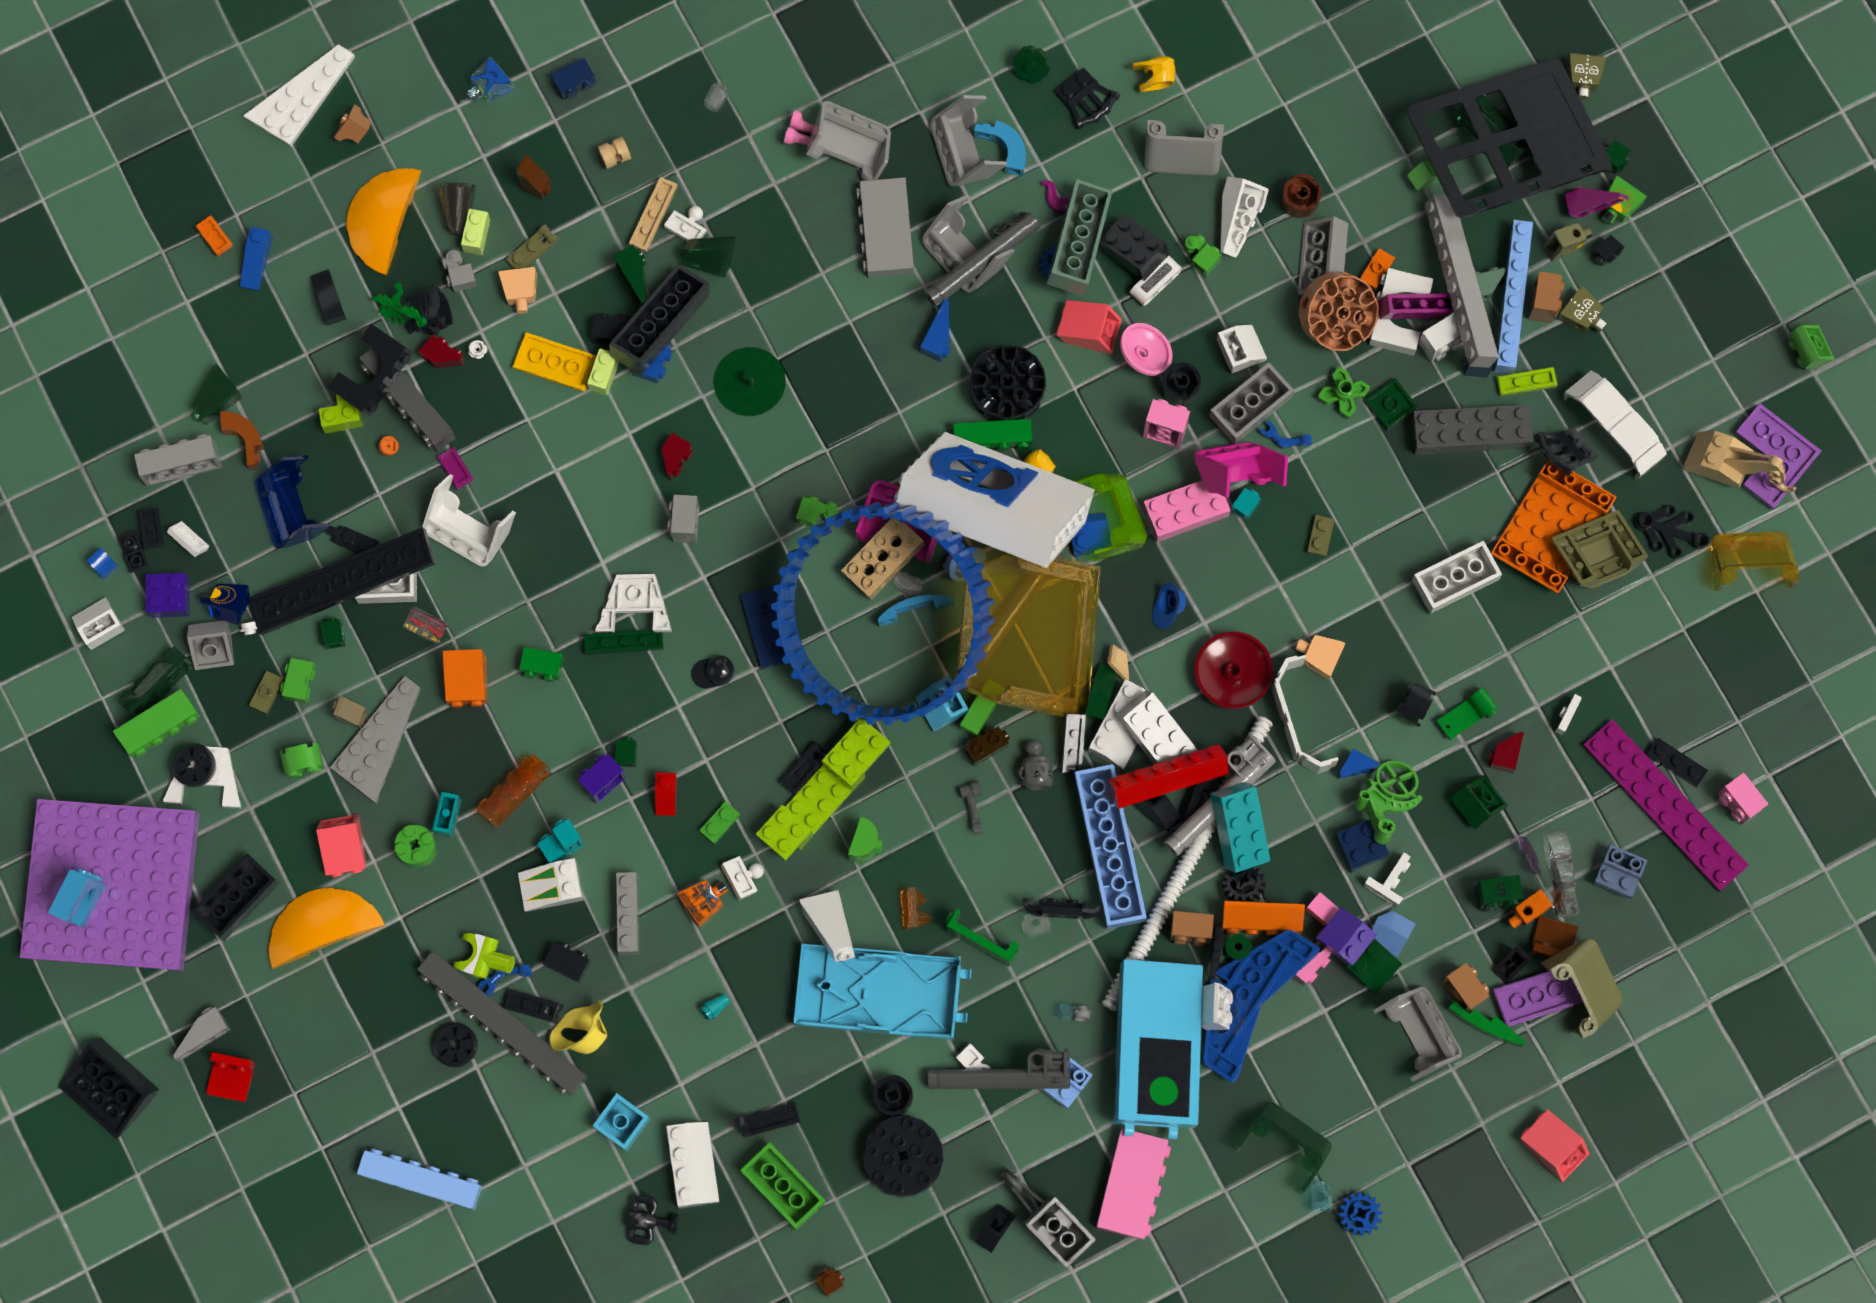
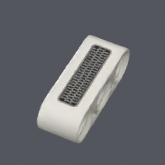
M1168 256L1145 281L1140 280L1131 289L1130 294L1143 306L1147 305L1179 275L1182 267Z

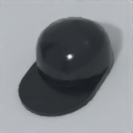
M723 655L701 660L692 669L694 683L704 689L728 684L735 674V667L732 661Z

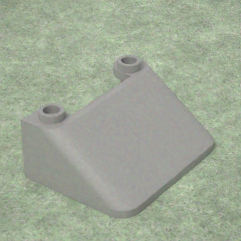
M825 101L820 107L807 146L806 155L813 159H819L824 152L860 167V176L863 180H878L888 163L891 131L884 124L832 102Z

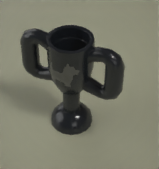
M636 1196L632 1200V1209L629 1212L628 1239L633 1244L649 1245L654 1240L653 1228L656 1226L669 1228L670 1232L676 1235L679 1215H674L670 1220L657 1218L655 1216L658 1209L657 1200L649 1196ZM638 1203L652 1205V1208L649 1212L639 1210ZM636 1230H647L648 1237L634 1236Z

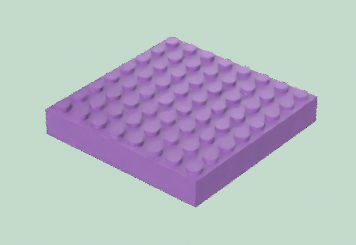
M37 799L20 958L184 971L200 813L191 810ZM80 868L103 878L102 883L107 884L85 928L72 922L68 923L48 913L70 869L77 871Z

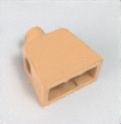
M535 267L499 271L508 305H516V313L518 314L527 313V303H534L536 300L537 272Z
M1314 635L1311 644L1300 639L1295 650L1306 654L1305 666L1329 680L1345 643Z

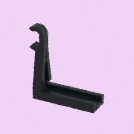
M796 1103L731 1120L733 1128H740L744 1138L801 1122L800 1118H797L799 1117L797 1109L785 1112V1110L795 1108Z

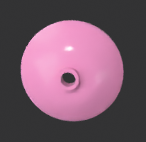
M1135 323L1123 331L1120 338L1121 352L1133 369L1145 375L1156 376L1164 373L1171 365V346L1158 329L1148 324Z

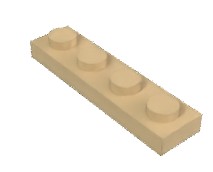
M662 177L659 178L629 242V246L633 244L636 249L640 248L641 251L648 252L678 188V184Z

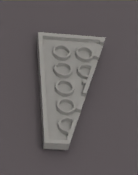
M406 676L403 677L330 767L376 804L421 690L418 685Z

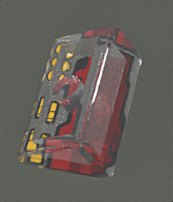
M414 607L409 611L403 627L439 644L449 624Z

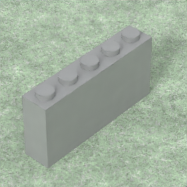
M906 177L860 181V188H857V198L862 201V206H858L859 218L863 217L864 223L860 224L861 236L865 235V242H861L862 254L866 253L867 260H863L864 272H868V278L914 274Z

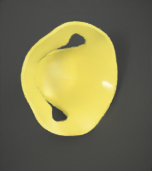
M600 999L590 1006L572 1009L562 1018L549 1037L553 1050L562 1051L569 1049L581 1054H590L602 1045L607 1038V1032L600 1017L602 1010ZM564 1028L588 1032L577 1043L567 1040L561 1035V1031Z

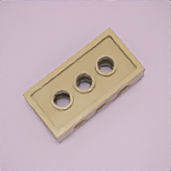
M891 518L841 571L872 600L924 547L925 543L904 522L902 523L898 519ZM895 540L902 541L899 547L892 546ZM881 554H888V558L885 561H879ZM868 568H874L872 575H865Z

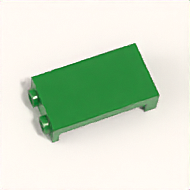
M956 909L955 913L951 911L946 919L948 933L1010 967L1019 951L1020 944L1012 941L1006 951L957 923L960 918V910Z

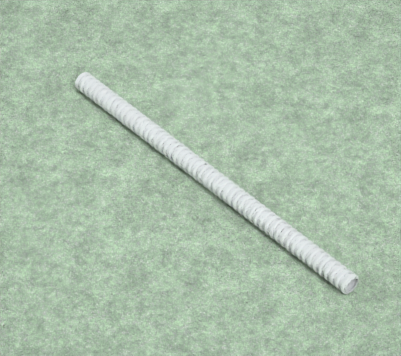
M1258 716L1257 722H1254V727L1251 728L1252 732L1248 734L1253 735L1260 743H1263V738L1267 737L1266 733H1269V727H1272L1273 724L1267 718ZM1234 759L1233 765L1237 766L1239 761L1238 759ZM1230 772L1228 775H1225L1226 779L1222 781L1223 785L1233 776ZM1216 820L1188 846V849L1184 850L1185 855L1182 854V860L1178 861L1179 865H1176V871H1173V876H1170V881L1167 882L1168 886L1164 887L1165 891L1161 893L1162 897L1158 898L1159 902L1155 904L1156 908L1152 909L1153 913L1149 915L1150 919L1146 920L1147 924H1144V930L1140 931L1141 935H1138V941L1134 942L1135 946H1132V952L1129 951V957H1126V960L1145 961L1144 957H1147V951L1150 952V946L1154 944L1153 940L1156 941V935H1159V930L1163 928L1162 924H1165L1164 920L1168 919V914L1171 913L1170 909L1174 908L1173 904L1177 902L1176 898L1180 897L1179 893L1183 891L1182 887L1186 886L1185 882L1189 880L1188 876L1192 875L1191 871H1194V865L1198 864L1197 860H1200V855L1203 854L1202 850L1206 849V844L1209 843L1208 839L1212 838L1211 834L1215 832L1214 828H1217ZM1117 973V979H1114L1115 983L1111 984V990H1108L1109 994L1105 995L1106 999L1102 1001L1103 1006L1112 1011H1118L1120 973Z

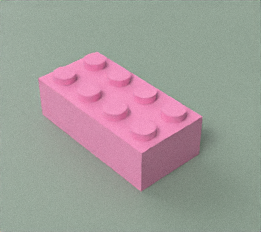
M1203 481L1154 497L1143 503V509L1156 542L1229 517L1231 511L1226 498L1219 494L1210 493L1205 488Z

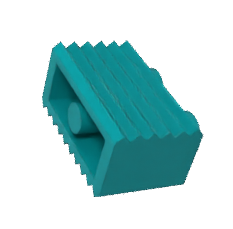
M441 792L432 827L434 834L454 837L453 833H455L459 810H461L459 807L462 806L460 804L462 800L458 795Z

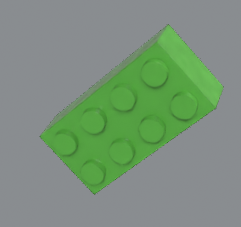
M770 1142L740 1170L796 1231L826 1204L822 1196Z

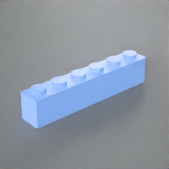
M372 1148L370 1152L364 1150L357 1172L358 1175L475 1210L482 1186L478 1185V1180L468 1177L466 1181L458 1179V1174L447 1172V1175L439 1173L440 1169L428 1166V1169L420 1167L421 1163L409 1160V1163L401 1161V1157L392 1154L389 1157L382 1156V1151Z

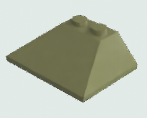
M1619 510L1551 538V541L1581 587L1594 589L1627 575L1648 558L1647 553Z

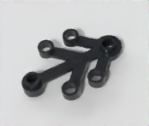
M1667 505L1663 510L1654 514L1649 512L1640 513L1635 520L1636 526L1641 531H1646L1652 543L1651 550L1655 553L1661 552L1664 544L1658 540L1654 529L1662 533L1670 549L1669 555L1675 560L1681 557L1682 550L1677 546L1673 536L1693 543L1697 549H1705L1710 542V538L1706 533L1701 532L1693 535L1675 528L1682 524H1691L1693 522L1694 514L1690 511L1665 524L1657 522V520L1665 516L1668 518L1673 517L1676 513V508L1673 505ZM1666 509H1672L1673 513L1668 514ZM1685 515H1689L1691 520L1687 521ZM1646 519L1648 521V525H1644L1642 523V520ZM1698 539L1703 540L1704 544H1703V545H1699V544L1697 543V540H1698ZM1654 544H1659L1661 548L1656 549ZM1673 550H1677L1679 555L1675 556Z

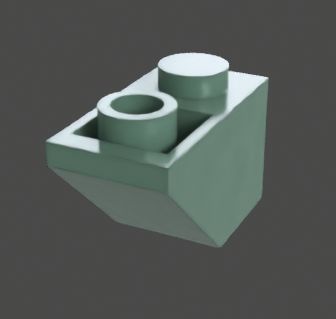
M1495 267L1485 273L1475 272L1483 301L1491 298L1505 274V268L1499 269Z

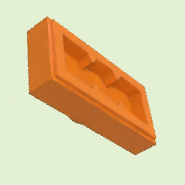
M211 215L196 225L197 230L217 257L233 247L231 241Z
M1379 248L1360 279L1367 282L1376 291L1381 282L1382 275L1387 273L1395 257Z

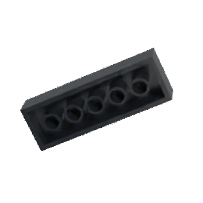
M678 264L609 344L610 356L642 375L710 296L709 283Z

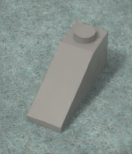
M209 1007L201 1012L202 1015L197 1018L173 1055L175 1060L178 1062L231 1030L219 1009Z

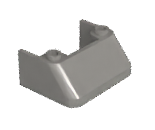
M963 95L931 120V131L947 182L950 186H962L990 178L1007 166L1006 161H990L989 159L980 161L970 130L977 122L975 108L987 100L986 96Z
M966 196L947 203L923 235L924 246L948 273L978 251L961 232L965 226V219L959 212V209L968 199ZM1012 248L995 256L983 272L961 288L966 292L978 289L1002 269L1015 250Z
M1419 987L1374 1009L1375 1014L1385 1010L1388 1019L1394 1022L1401 1021L1419 1057L1415 1059L1414 1065L1418 1074L1410 1078L1412 1082L1448 1065L1462 1056L1460 1046L1427 988Z

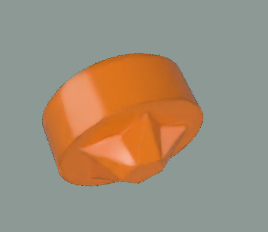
M392 436L383 437L378 444V449L384 456L394 455L399 448L398 441Z

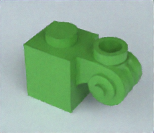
M1200 234L1189 236L1185 240V251L1189 254L1197 253L1192 260L1191 266L1204 277H1207L1221 261L1222 255L1218 248L1206 244V240Z
M808 496V498L803 497L796 516V522L812 528L817 524L820 517H824L826 521V518L838 514V505L833 502L823 504L819 502L818 498Z

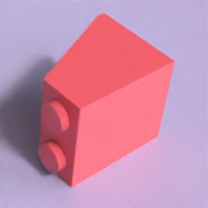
M1066 300L1065 307L1062 309V319L1057 327V336L1067 344L1113 354L1122 319L1108 304Z
M359 814L319 821L316 831L325 875L338 877L343 875V872H362L367 863Z
M1549 1110L1541 1113L1536 1118L1535 1123L1524 1130L1520 1138L1524 1147L1562 1183L1590 1154L1584 1139Z

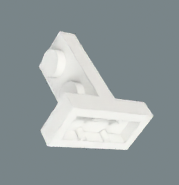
M1403 853L1383 885L1369 876L1363 887L1397 908L1403 898L1391 891L1390 888L1394 890L1400 882V879L1397 877L1401 872L1405 874L1411 865L1408 862L1411 856Z

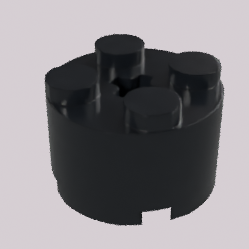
M1186 362L1170 365L1163 374L1161 392L1165 399L1174 405L1186 406L1192 403L1197 398L1201 386L1198 370Z
M1417 682L1414 685L1410 684L1405 692V695L1408 696L1405 703L1401 701L1396 710L1399 713L1398 717L1420 727L1421 724L1418 723V720L1424 719L1433 701L1430 698L1431 694L1435 696L1437 692Z
M897 1075L886 1076L879 1080L873 1089L875 1108L880 1114L889 1118L906 1114L913 1103V1091L907 1080ZM893 1092H896L898 1099L890 1101L888 1094L892 1095Z

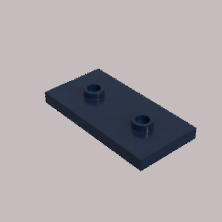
M774 586L741 595L761 669L784 664L782 658L785 656L783 647L776 646L775 642L780 638L779 631L772 627V622L777 620V611L771 609V604L776 602L778 593L773 590Z

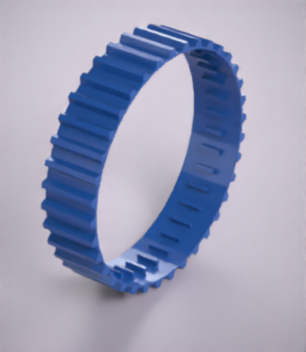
M875 502L865 507L859 505L828 517L825 522L813 526L810 534L798 540L800 547L787 554L790 562L788 565L780 568L779 573L783 578L781 583L774 585L773 589L778 593L777 601L771 604V609L777 611V620L772 622V627L779 631L780 638L775 642L776 646L783 647L785 656L782 658L783 663H790L794 670L791 677L793 679L800 678L805 684L803 691L806 694L812 692L818 697L817 704L821 706L827 703L832 706V713L835 715L842 712L849 714L850 721L865 718L867 724L873 725L883 719L885 725H891L901 719L905 723L918 715L922 717L953 699L954 694L967 686L966 680L978 673L979 670L975 665L987 656L983 648L992 641V636L987 633L988 626L995 622V618L989 615V607L994 604V599L988 597L986 590L991 586L989 580H983L981 571L984 569L983 563H976L972 555L975 549L973 547L966 548L961 542L963 535L960 532L954 535L948 530L949 523L946 520L940 523L933 520V513L930 511L923 514L917 513L916 506L914 505L900 509L898 502H892L885 506H882L880 502ZM860 516H866L867 519L883 516V519L895 518L899 522H908L914 525L915 528L922 529L930 537L935 538L950 553L966 580L972 599L974 615L973 637L970 640V650L965 656L964 666L957 671L958 676L956 679L946 684L949 688L945 692L942 689L934 694L936 697L934 701H930L927 698L920 702V706L915 707V704H910L904 709H899V706L886 709L883 706L873 707L864 702L860 703L833 687L817 671L807 656L799 637L794 611L795 589L797 588L798 576L802 571L801 568L805 559L810 556L809 552L812 547L820 543L818 540L822 536L824 537L832 533L830 530L832 527L839 528L845 525V519L850 518L851 522H855L861 519Z

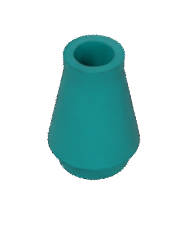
M723 993L716 998L702 1003L703 1006L700 1007V1011L710 1021L721 1013L730 1003V1000Z

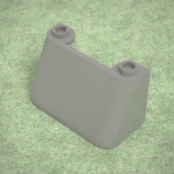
M1147 120L1144 167L1152 173L1214 176L1220 168L1224 125L1211 124L1207 126L1204 138L1166 136V126L1164 123L1157 120Z

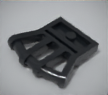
M1084 67L1055 90V94L1071 110L1078 130L1082 129L1085 125L1098 123L1102 116L1108 115L1111 112L1110 110L1114 102L1120 97L1118 92L1101 86ZM1097 91L1109 97L1106 103H1103L1094 92ZM1087 97L1098 106L1099 110L1097 112H1094L1084 100ZM1079 105L1087 113L1088 117L1081 119L1076 106Z
M1575 428L1565 432L1561 431L1557 435H1545L1544 432H1539L1534 436L1536 443H1539L1541 448V454L1549 459L1551 466H1556L1565 472L1564 475L1567 477L1577 467L1595 461L1598 457V454ZM1547 443H1557L1553 446L1547 445ZM1562 450L1565 452V454L1560 456L1554 454ZM1572 460L1573 463L1568 466L1564 462Z

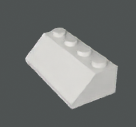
M1125 679L1089 747V753L1124 770L1137 742L1116 715L1146 691L1145 689Z
M708 1122L667 1126L679 1209L718 1203L719 1195Z

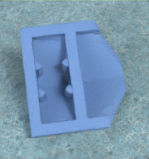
M1390 911L1377 918L1372 930L1377 934L1375 939L1397 958L1416 923L1394 911Z

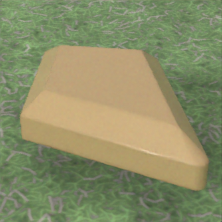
M1110 645L1107 663L1124 681L1125 679L1129 681L1127 652L1115 645Z

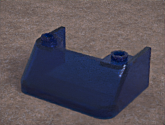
M308 455L281 457L256 479L257 494L273 545L277 549L287 548L315 539L330 527L329 523L317 524L313 519H306L298 494L297 486L303 479L300 466L309 459Z

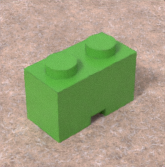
M291 658L290 663L286 664V679L280 687V693H282V697L285 700L308 704L311 688H308L309 681H314L317 669L314 662Z

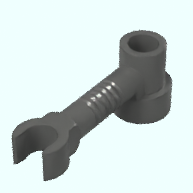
M978 780L960 787L962 798H967L975 835L983 833L975 804V797L982 796Z

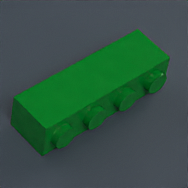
M1031 419L953 423L955 436L988 449L1007 451L1009 448L1026 450L1028 447H1032Z

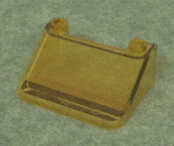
M1784 532L1718 534L1711 541L1715 591H1720L1724 585L1734 583L1737 578V569L1781 568L1782 577L1789 582V588H1794L1800 581L1799 570L1790 540Z

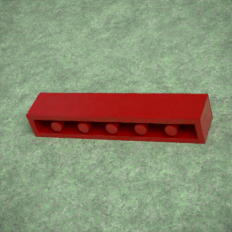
M1218 744L1184 756L1175 757L1162 763H1156L1143 769H1137L1124 775H1118L1109 779L1111 799L1117 808L1120 809L1229 774L1227 755Z

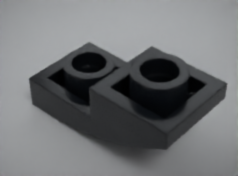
M136 530L117 537L130 573L149 566Z

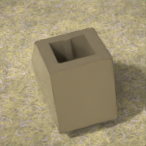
M340 696L339 700L334 702L332 708L333 715L340 723L362 729L368 713L365 707Z

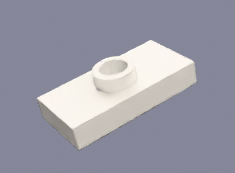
M182 521L169 527L167 531L194 557L204 553L209 548V545Z
M1575 694L1568 707H1563L1559 715L1562 719L1555 731L1556 733L1563 735L1582 699L1580 696Z

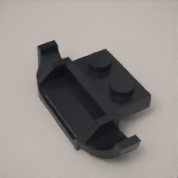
M1023 898V906L1026 911L1037 917L1092 919L1099 914L1103 904L1098 903L1095 909H1087V902L1078 903V900L1072 899L1066 900V902H1058V899L1048 898L1046 901L1039 899L1038 906H1032L1027 902L1026 898Z

